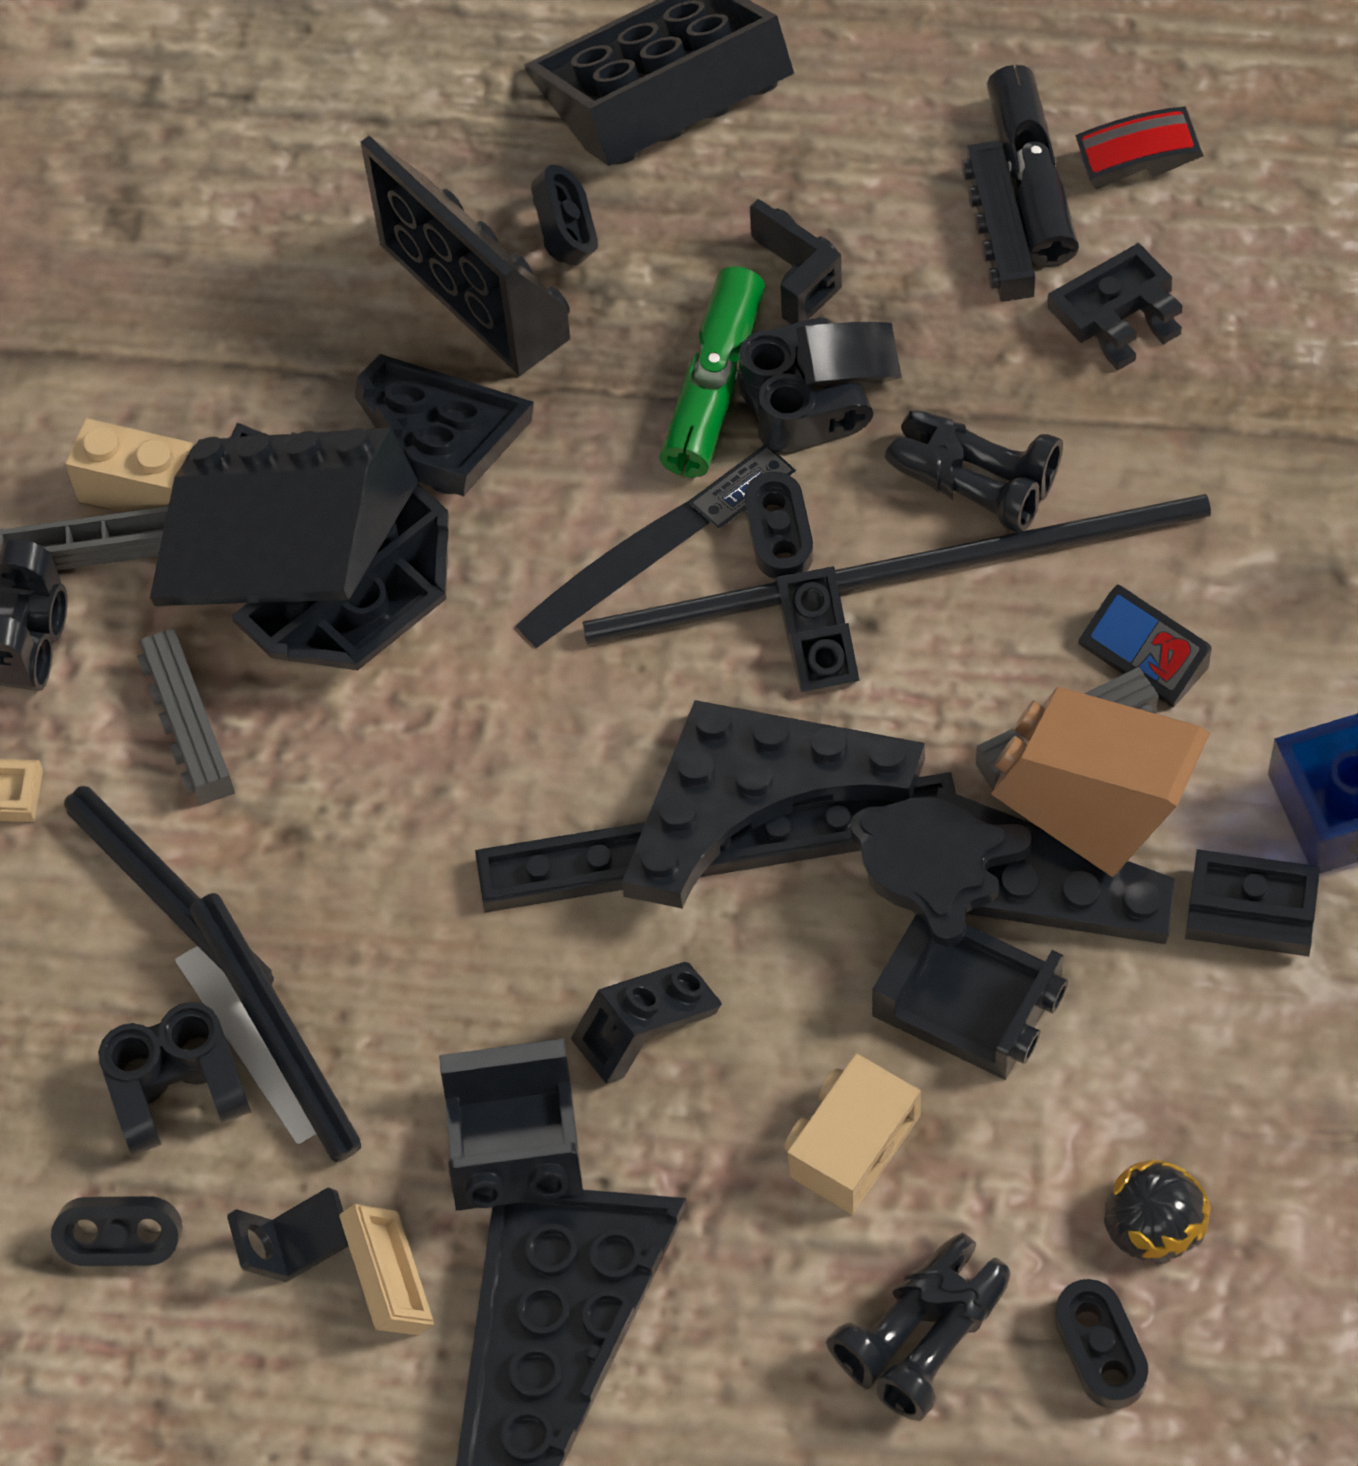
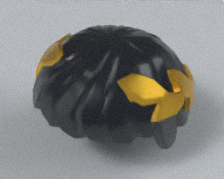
M1153 1159L1138 1162L1127 1168L1115 1180V1184L1108 1195V1201L1105 1203L1104 1225L1110 1239L1123 1252L1141 1260L1149 1258L1155 1263H1167L1171 1257H1180L1183 1251L1191 1250L1194 1245H1200L1208 1231L1211 1205L1205 1191L1199 1182L1186 1170L1166 1161Z

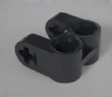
M814 318L772 330L758 331L748 336L742 343L739 356L740 395L745 402L752 406L756 415L759 439L764 446L773 451L792 453L806 447L843 438L859 432L872 420L874 415L873 409L863 387L858 383H841L814 391V388L811 385H806V380L802 378L804 374L797 361L799 343L796 328L833 323L827 318Z
M22 539L7 540L0 547V686L41 691L46 686L51 672L53 659L52 641H57L61 637L65 627L68 595L66 587L61 583L50 553L42 546Z
M196 1002L179 1004L170 1009L159 1024L150 1027L135 1023L120 1025L109 1031L101 1041L98 1050L99 1063L131 1155L162 1145L149 1104L160 1098L170 1084L179 1081L195 1085L207 1083L221 1123L251 1113L220 1021L215 1012L205 1004ZM192 1038H207L203 1045L196 1049H181ZM133 1059H147L146 1063L137 1070H122Z

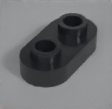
M549 165L531 183L533 203L536 207L544 238V247L549 255L558 262L574 266L580 265L598 248V238L587 196L579 180L570 171L559 165Z
M766 472L758 475L751 480L745 490V511L755 559L759 569L772 579L808 571L813 562V538L799 483L790 475L782 472ZM771 505H778L782 507L781 510H775L772 512L766 510V508ZM780 553H790L793 555L790 558L776 557Z
M80 1197L69 1201L62 1207L53 1223L51 1240L59 1256L77 1266H150L160 1264L171 1257L181 1238L183 1225L176 1208L168 1201L159 1197ZM152 1219L160 1225L161 1231L149 1232L143 1228L141 1221ZM89 1220L96 1225L98 1231L86 1233L81 1230L78 1221Z
M1082 1279L1069 1284L1058 1297L1055 1324L1087 1396L1102 1407L1109 1409L1128 1407L1135 1403L1145 1390L1148 1377V1363L1121 1301L1110 1286L1098 1280ZM1081 1312H1092L1099 1318V1323L1092 1327H1085L1076 1320V1316ZM1114 1369L1120 1371L1126 1380L1122 1384L1114 1386L1106 1383L1102 1378V1374L1107 1370Z

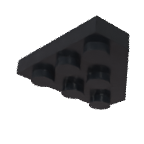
M379 354L356 377L355 398L375 428H391L417 480L420 483L431 486L440 493L465 496L532 422L533 401L383 354Z

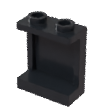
M916 914L872 989V1016L1006 1080L1016 1061L1026 1064L1031 1057L1041 1032L1035 1027L1044 1010L1053 1014L1063 999L1068 986V980L1062 977L1064 955L1051 950L1046 961L967 924L965 936L960 943L949 947L941 946L932 939L927 924Z
M564 1038L439 1055L440 1073L446 1101L450 1151L448 1169L456 1211L491 1208L497 1205L541 1199L550 1200L563 1196L584 1194L571 1079Z

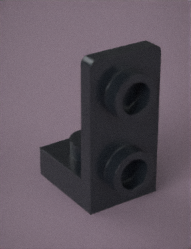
M757 199L750 206L752 238L792 265L783 277L780 285L782 318L790 324L809 320L842 288L841 253L826 238L815 237L796 224L786 211L780 208L774 209L762 200Z
M682 962L598 989L570 1039L603 1081L608 1084L626 1076L648 1037L715 1015L722 1003L692 965L688 962Z

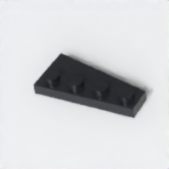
M938 787L936 798L959 805L978 820L988 824L1023 825L1029 829L1032 837L1031 852L1024 860L987 869L989 873L998 879L999 896L993 902L972 909L967 914L1166 944L1170 931L1174 878L1127 861L1114 877H1111L1037 825Z

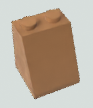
M1057 687L1043 705L1033 700L1016 722L1013 731L1021 736L1020 738L1014 736L996 760L994 766L1001 770L1002 773L991 795L1102 871L1114 877L1177 807L1210 732L1195 724Z

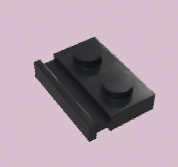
M1197 849L1185 939L1309 957L1312 946L1320 866Z

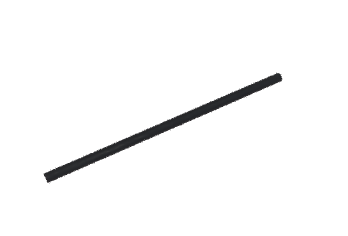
M1201 494L1021 531L1020 533L1016 532L836 569L839 592L1211 516V507L1207 494ZM773 582L583 621L582 625L586 644H592L777 606L780 603L776 583Z

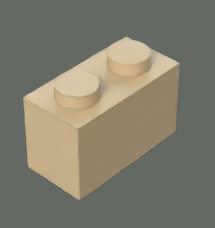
M86 418L65 465L78 502L119 512L165 507L169 505L174 477L194 445L193 442Z
M857 1053L844 1071L840 1068L832 1071L819 1094V1101L822 1103L810 1120L802 1117L797 1121L789 1133L784 1149L788 1151L789 1178L851 1215H854L921 1116V1090Z

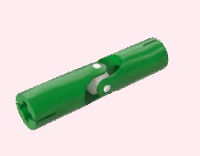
M736 266L725 267L717 275L699 331L701 355L699 358V353H695L689 363L659 455L660 463L674 474L682 476L688 455L690 456L684 477H701L709 469L735 387L740 349L745 339L751 335L765 291V283L762 278L749 269ZM693 379L698 383L699 386H696L694 383H692Z

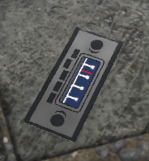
M763 445L690 499L689 503L717 529H720L745 510V490L751 480L766 472H782L791 476L796 470L779 454Z

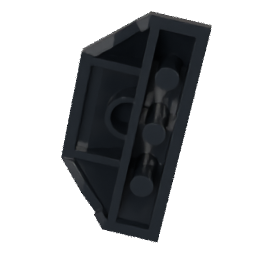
M417 483L349 600L247 603L232 615L233 622L270 658L358 671L446 600L449 540L448 510Z

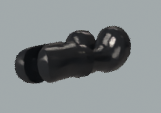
M911 410L907 413L901 425V430L905 437L892 439L886 449L885 459L901 473L925 483L937 493L939 491L952 501L953 491L965 496L996 514L1002 526L1020 533L1025 531L1033 522L1038 511L1039 499L1044 500L1048 496L1062 458L1063 440L1050 434H1040L1030 443L1026 451H1018L990 442L966 429L965 424L954 422L951 418L927 411ZM963 461L1009 481V483H1003L975 473L963 467Z
M963 1232L946 1241L918 1269L905 1276V1281L892 1291L897 1301L873 1326L866 1330L849 1322L837 1327L826 1341L829 1352L841 1368L858 1385L869 1389L883 1373L893 1355L921 1321L936 1322L902 1362L892 1365L887 1369L877 1382L876 1390L879 1399L888 1408L910 1420L921 1421L932 1409L936 1396L931 1383L938 1370L960 1340L967 1333H974L981 1327L983 1321L989 1317L993 1308L1002 1298L1009 1284L1010 1269L997 1257L991 1259L970 1283L958 1275L971 1258L976 1247V1242Z

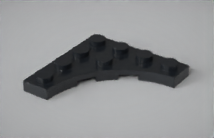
M694 700L622 880L624 897L683 909L691 890L702 873L720 855V846L745 826L753 830L770 820L792 812L793 803L827 795L831 796L833 802L850 800L900 802L912 798L925 761V743Z

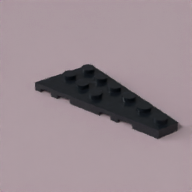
M583 1189L584 1194L492 1207L456 1466H563L687 1209L686 1198Z

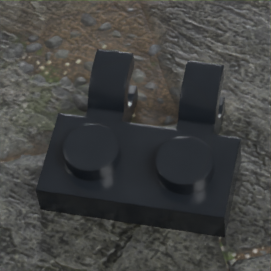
M1139 242L1048 293V309L1080 343L1095 336L1099 340L1105 357L1117 371L1136 361V353L1128 344L1137 339V332L1129 323L1122 320L1136 311L1141 310L1144 313L1149 328L1163 345L1182 334V327L1175 321L1174 317L1182 313L1183 305L1174 296L1169 294L1172 291V276Z

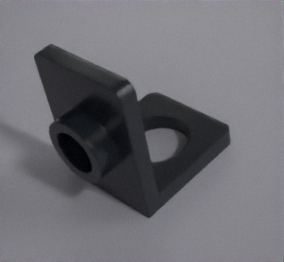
M326 1188L274 1219H268L238 1209L228 1213L227 1219L241 1268L247 1272L288 1282L349 1247L339 1214L344 1211L338 1191ZM248 1230L254 1232L261 1240L265 1249L266 1259L261 1258L252 1248L248 1238Z

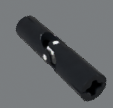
M1013 65L1005 66L996 70L989 77L987 90L1011 178L1016 180L1017 183L1016 202L1030 257L1034 264L1041 267L1059 266L1075 257L1079 249V243L1064 186L1056 169V160L1034 73L1030 68L1024 65H1016L1015 69Z

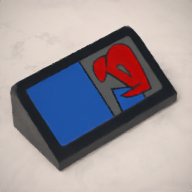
M1118 584L1109 592L1078 641L1080 646L1122 674L1139 667L1157 692L1158 698L1173 708L1207 671L1212 651L1211 645Z

